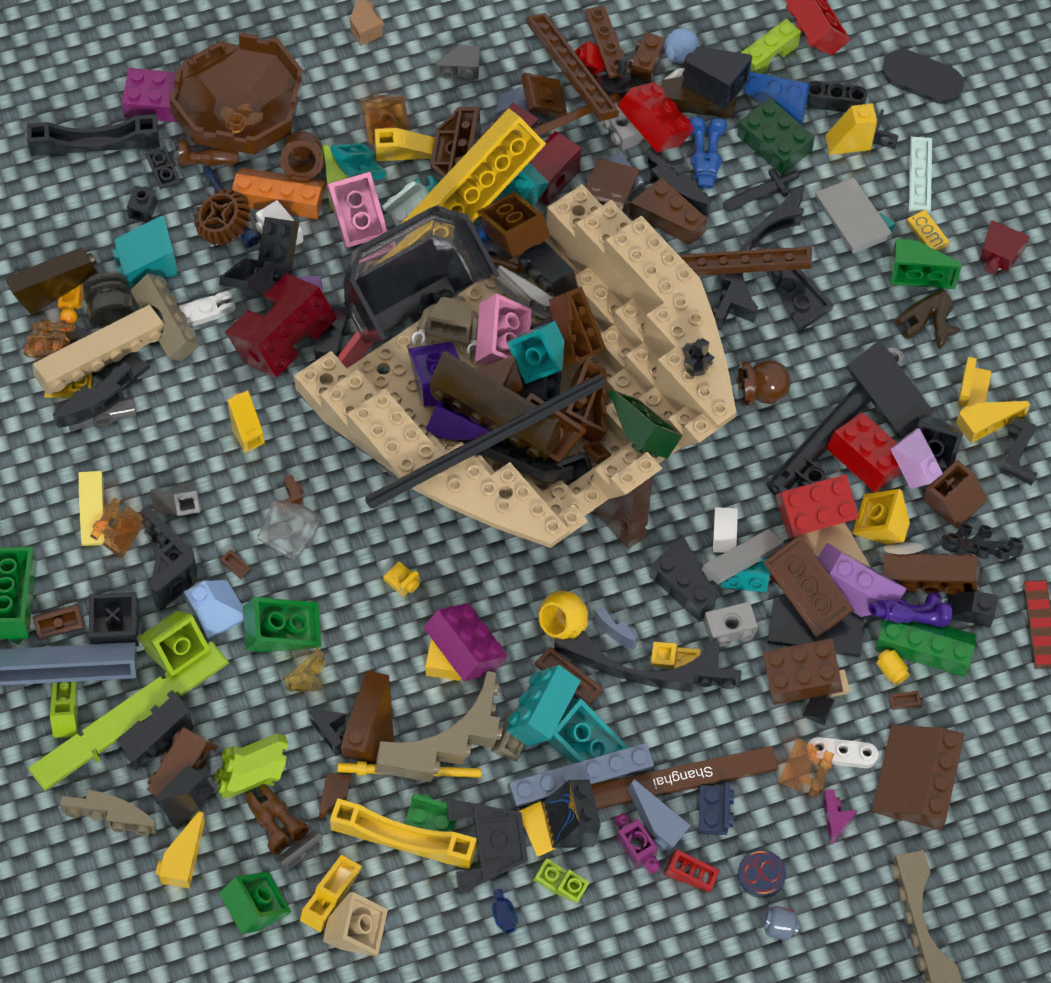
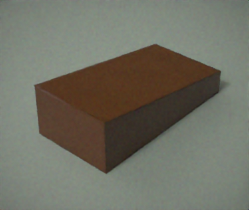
M231 549L220 559V562L240 580L251 570Z
M919 690L890 695L892 710L921 707Z

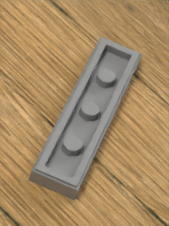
M767 529L704 564L702 571L719 584L783 548L784 541Z

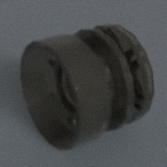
M103 272L89 277L84 282L82 289L85 303L87 304L89 322L94 327L104 328L135 312L132 297L130 296L128 279L124 274Z

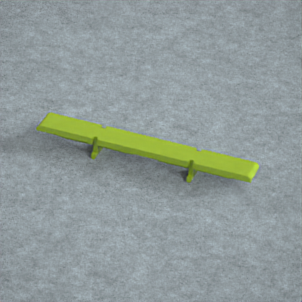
M209 642V652L172 677L167 672L164 673L165 679H162L160 676L83 729L82 733L84 735L80 737L77 733L31 765L28 770L42 789L46 791L94 758L98 763L100 758L97 753L100 754L116 743L137 721L144 722L153 714L150 709L155 705L159 708L169 699L167 694L171 690L178 697L179 695L182 697L228 665L229 661L213 642Z

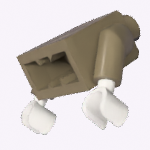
M457 295L453 299L442 297L437 304L426 308L417 327L419 331L412 335L413 344H416L417 339H422L421 346H426V331L429 335L467 343L471 340V344L467 348V357L469 358L470 350H476L479 318L477 313L472 311V303L466 302L464 297Z

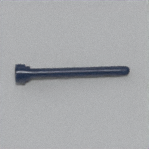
M205 166L203 168L205 176L214 190L220 192L223 186L211 167ZM249 227L243 229L245 234H241V240L247 248H251L260 242L261 238L256 230Z

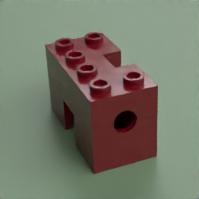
M514 102L508 107L520 116L531 129L535 127L539 120ZM505 111L491 124V126L505 113ZM490 127L481 135V137L490 129ZM556 130L545 141L546 145L529 162L550 183L538 200L547 205L580 172L581 147Z
M287 273L264 294V297L269 299L273 306L266 315L261 316L247 310L225 331L245 364L275 378L299 356L294 345L303 336L315 341L337 320L336 315L318 286Z

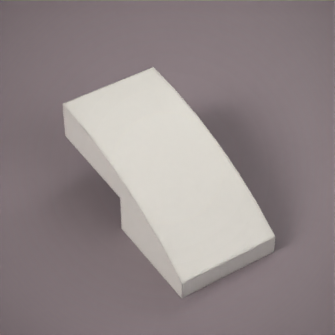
M715 507L713 553H726L736 547L738 509Z

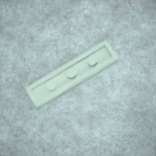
M911 136L908 213H919L926 210L930 214L932 138Z

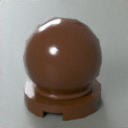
M307 131L293 133L283 142L280 155L281 168L292 180L299 182L311 180V178L321 172L324 162L323 145L312 133Z
M772 360L758 362L754 367L751 366L749 361L739 362L741 368H738V389H743L744 398L740 399L742 406H753L755 399L761 403L773 404L781 401L789 393L791 376L785 365Z

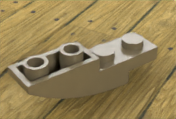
M87 790L86 799L68 796L61 797L60 806L62 812L69 817L89 816L90 819L102 821L105 818L108 828L118 833H124L126 830L135 831L136 834L142 836L157 833L156 824L152 818L133 804L113 795Z

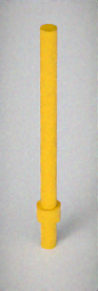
M367 761L338 763V772L357 773V776H366V773L381 774L375 773V764H367ZM439 767L438 775L434 774L433 776L481 778V768Z

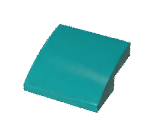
M365 144L331 145L330 150L334 159L349 178L371 172L373 180L385 179L387 171L374 162L376 153Z

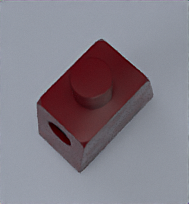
M991 220L980 256L981 261L986 262L984 270L989 274H996L998 268L1009 271L1026 249L1030 236Z

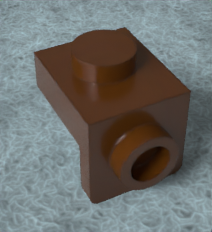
M293 475L284 477L285 489L289 498L280 502L283 515L296 513L304 507L302 496L304 490L300 481L295 482Z

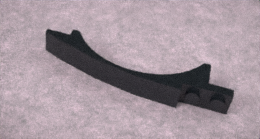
M799 188L766 217L739 251L752 250L759 241L775 231L800 226L803 220L800 216L804 213V209L800 207L804 189ZM743 273L725 274L721 289L723 291L720 296V301L722 302L720 306H715L713 310L717 329L720 331L729 313L754 323L758 309L746 288Z
M581 631L578 640L559 638L554 640V650L573 661L610 676L651 687L692 692L693 684H698L700 687L716 685L724 689H734L735 687H740L742 670L718 668L720 642H712L700 656L683 666L667 671L646 672L627 668L608 658L594 645L586 631Z

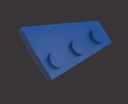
M750 71L749 81L745 85L744 93L761 103L771 98L799 124L803 125L810 83Z

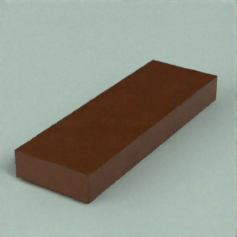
M549 647L535 662V666L541 671L560 665L581 680L573 697L576 699L581 698L589 707L604 692V688L552 647Z

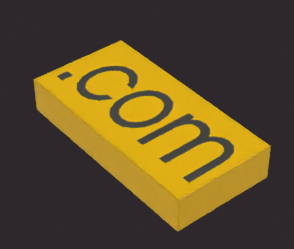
M926 210L907 219L906 223L921 243L937 251L949 245L950 241Z

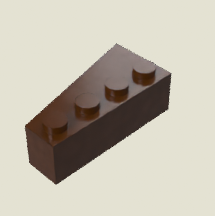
M915 553L914 555L884 554L883 575L907 588L905 592L916 593L917 589L927 594L944 592L953 595L970 591L981 592L982 576L978 556L971 554L955 556L946 553L938 555H927L925 553Z

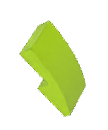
M547 858L533 878V881L576 904L590 883L570 869L566 871Z

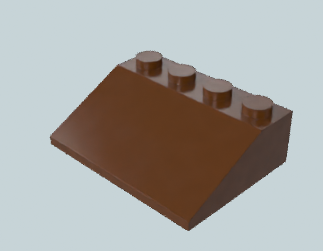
M891 725L871 813L942 831L948 814L964 733L939 727Z

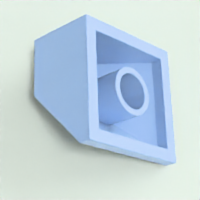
M227 580L203 581L184 591L186 604L208 640L244 621L243 606Z

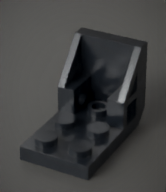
M265 217L258 260L242 259L220 276L219 285L266 293L286 273L291 275L299 222Z
M147 505L141 510L143 519L141 522L145 527L144 534L151 542L155 540L160 545V551L156 553L150 587L155 606L162 611L196 583L197 566L193 550Z

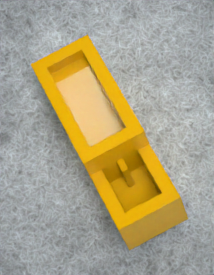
M341 855L318 884L315 894L302 909L300 921L321 933L327 925L329 916L347 895L362 866Z

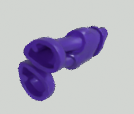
M938 592L929 593L923 605L908 604L903 599H880L877 603H869L868 610L873 616L880 617L886 621H892L893 623L917 621L935 627H945L952 618L951 605L949 603H941V596Z

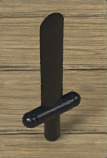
M772 168L768 171L771 180L725 200L723 206L727 210H733L777 189L782 196L786 197L789 195V190L785 184L798 179L800 173L793 171L780 177L777 171Z

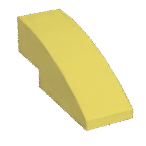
M102 471L79 472L82 546L105 545V502Z

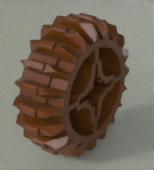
M222 188L220 192L214 190L212 196L207 194V199L205 201L201 200L202 205L196 207L198 213L193 215L196 220L194 222L197 228L196 231L204 241L210 242L214 246L216 244L223 246L225 242L231 245L232 239L238 240L240 233L245 234L243 229L249 227L247 221L252 219L249 214L251 209L248 206V201L243 198L241 193L235 192L232 189L227 191V189Z

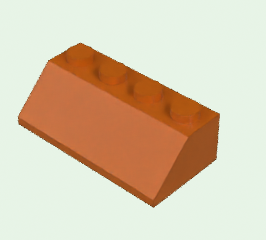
M242 167L235 175L232 190L241 193L243 198L248 201V206L251 209L262 210L278 200L289 215L318 219L327 181L311 179L299 182L290 179L289 175Z

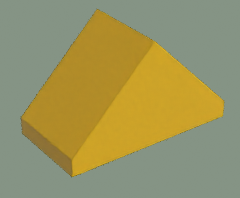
M431 639L425 666L426 676L456 681L461 680V677Z

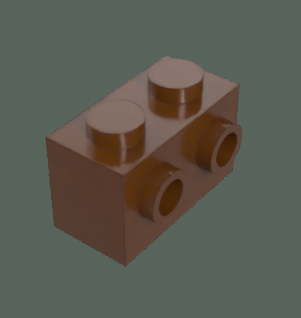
M645 32L643 39H639L637 42L636 55H632L628 67L631 68V75L644 79L647 84L652 82L664 54L665 38Z

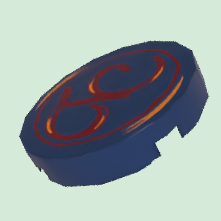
M752 851L745 855L739 864V884L746 893L753 897H772L781 890L785 883V864L779 856L771 851Z

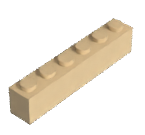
M149 304L33 363L34 377L47 395L59 392L65 386L82 380L88 374L98 372L104 366L121 360L129 353L137 352L143 346L158 341L162 336L164 323Z

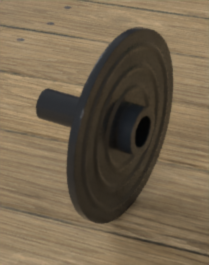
M623 58L619 59L618 77L610 79L608 74H605L596 79L603 90L615 93H627L633 87L647 84L644 79L626 73L627 59Z

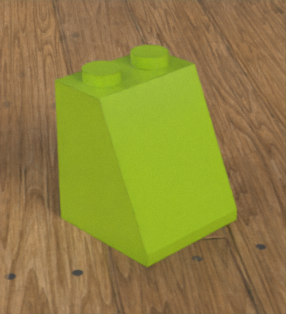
M177 610L138 636L146 653L171 677L210 651L193 616Z

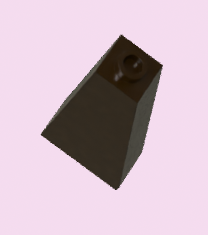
M684 77L662 80L661 87L663 92L670 100L675 102L680 112L734 118L737 97L725 110L684 87Z
M80 247L12 274L4 279L12 294L31 315H34L99 272L95 267L97 261L91 252L87 254Z

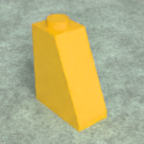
M873 103L851 106L825 135L829 155L871 150L877 124Z

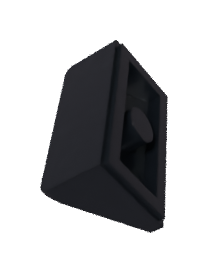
M587 452L563 458L557 464L573 472L571 480H562L565 484L577 480L593 469Z

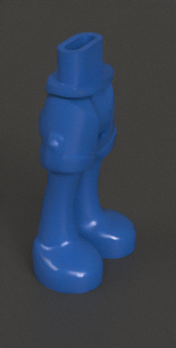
M694 117L689 119L691 125L695 128L691 133L695 140V153L691 156V165L695 173L694 179L697 181L698 188L713 189L714 181L717 180L718 169L722 162L717 151L718 139L726 132L727 122L719 118L709 122L708 153H705L704 135L706 122L702 118Z

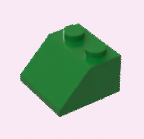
M269 871L236 876L219 893L241 934L260 931L292 912Z

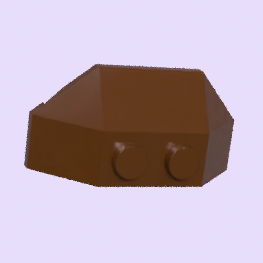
M458 107L454 114L449 116L436 129L430 167L442 178L481 138L479 107Z

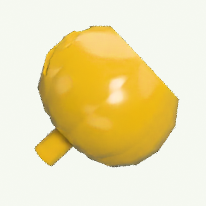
M564 590L552 592L540 604L538 609L540 627L552 640H555V638L564 640L577 639L581 631H585L587 628V606L580 596L574 592Z

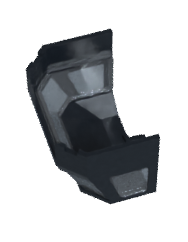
M437 205L428 208L352 250L344 278V305L364 342H378L387 339L383 331L409 317L412 324L419 321L416 313L420 311L423 313L427 308L425 304L427 294L433 292L437 294L443 289H449L453 293L472 283L496 278L500 274L469 216Z

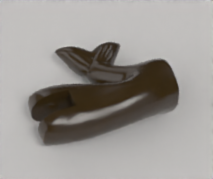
M943 289L917 301L893 321L895 327L908 322L911 327L901 335L905 339H911L923 330L930 315L933 314V325L938 349L944 346L947 336L956 335L961 330L956 326L946 323L947 316L954 309V303Z

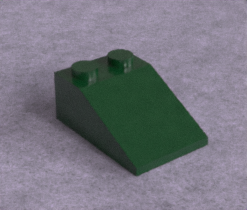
M612 389L610 391L612 402L625 437L633 443L632 448L642 454L648 452L654 458L660 456L668 459L683 435L641 400Z

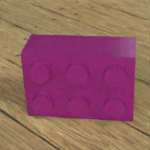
M128 68L122 98L124 118L157 114L158 121L177 122L170 110V96L174 89L176 72Z
M469 603L438 609L424 626L425 631L463 681L483 677L487 671L495 672L508 657L502 645L491 634L489 628L482 622L475 609Z

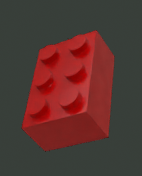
M785 0L787 3L786 9L792 16H795L797 27L806 34L805 40L812 48L815 46L820 52H826L832 56L851 40L827 0Z
M656 82L631 88L617 105L657 153L681 146L695 129L691 125L690 120L679 111L675 102L668 98L663 92V88L656 84Z
M863 412L837 429L826 447L831 454L875 493L902 474L890 450L897 442Z
M846 474L775 495L788 539L859 519Z

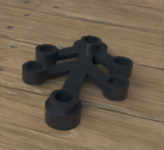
M964 523L959 525L956 533H948L941 538L944 550L957 553L962 549L982 559H988L989 555L992 554L1001 560H1009L1010 556L1020 557L1024 548L1023 541L1016 537H1010L1006 542L985 540L991 538L993 528L987 525H980L978 533L971 539L964 538L971 536L973 527Z

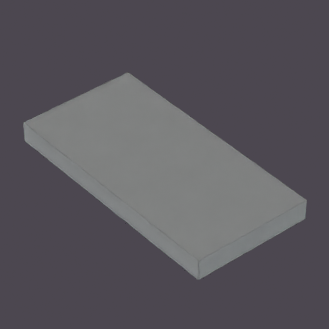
M855 178L815 192V198L852 253L892 239V232Z

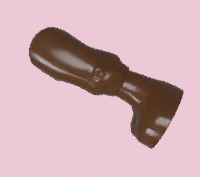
M179 139L178 166L197 164L209 167L216 165L234 166L239 160V153L237 151L220 148L192 151L187 140Z
M262 784L258 786V790L265 799V802L260 804L250 791L244 797L256 818V822L267 830L269 834L267 846L270 852L275 855L287 848L289 837L292 841H298L307 835L310 828L304 821L295 819L289 813L286 803L281 801L269 787ZM274 818H278L282 822L289 837L278 826Z

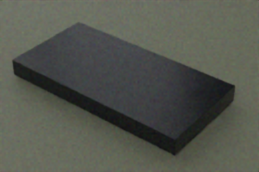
M881 340L877 341L845 366L898 438L903 437L919 424L921 414L929 416L934 412Z
M498 442L477 453L503 465H507L510 462L517 471L541 481L571 480L573 474L571 470L546 460L544 463L539 459H533L526 451L504 442Z
M774 598L767 643L790 647L833 638L836 654L860 658L865 616L861 617L852 612L817 638L791 601Z

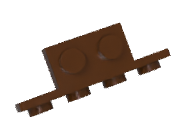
M605 6L586 9L585 15L608 77L610 79L618 77L619 59L625 58Z

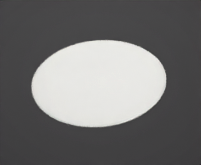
M910 542L895 543L884 547L885 552L892 554H911L924 549L923 545Z

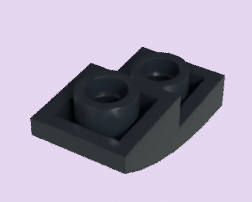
M166 146L145 153L160 190L180 183Z

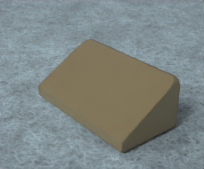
M517 709L508 712L502 725L501 740H496L494 747L491 749L493 753L515 762L518 761L525 744L509 734L506 729L509 725L508 719L510 715Z

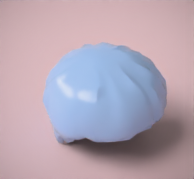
M679 28L667 35L664 52L671 62L684 64L687 54L689 52L693 53L696 47L701 46L693 31Z

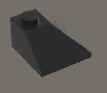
M921 414L917 428L921 430L943 473L955 462L963 432L943 420Z
M187 765L154 800L173 827L178 830L213 794L215 789L205 775Z

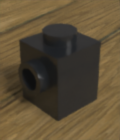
M134 186L127 204V212L130 219L146 223L151 221L158 203L156 190L147 186Z

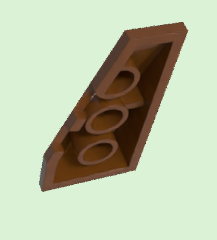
M366 670L346 727L341 751L344 758L376 764L380 741L394 742L389 675Z

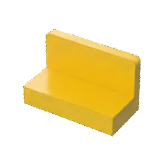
M967 358L957 406L965 407L967 405L973 406L977 403H986L991 371L975 368L976 358Z

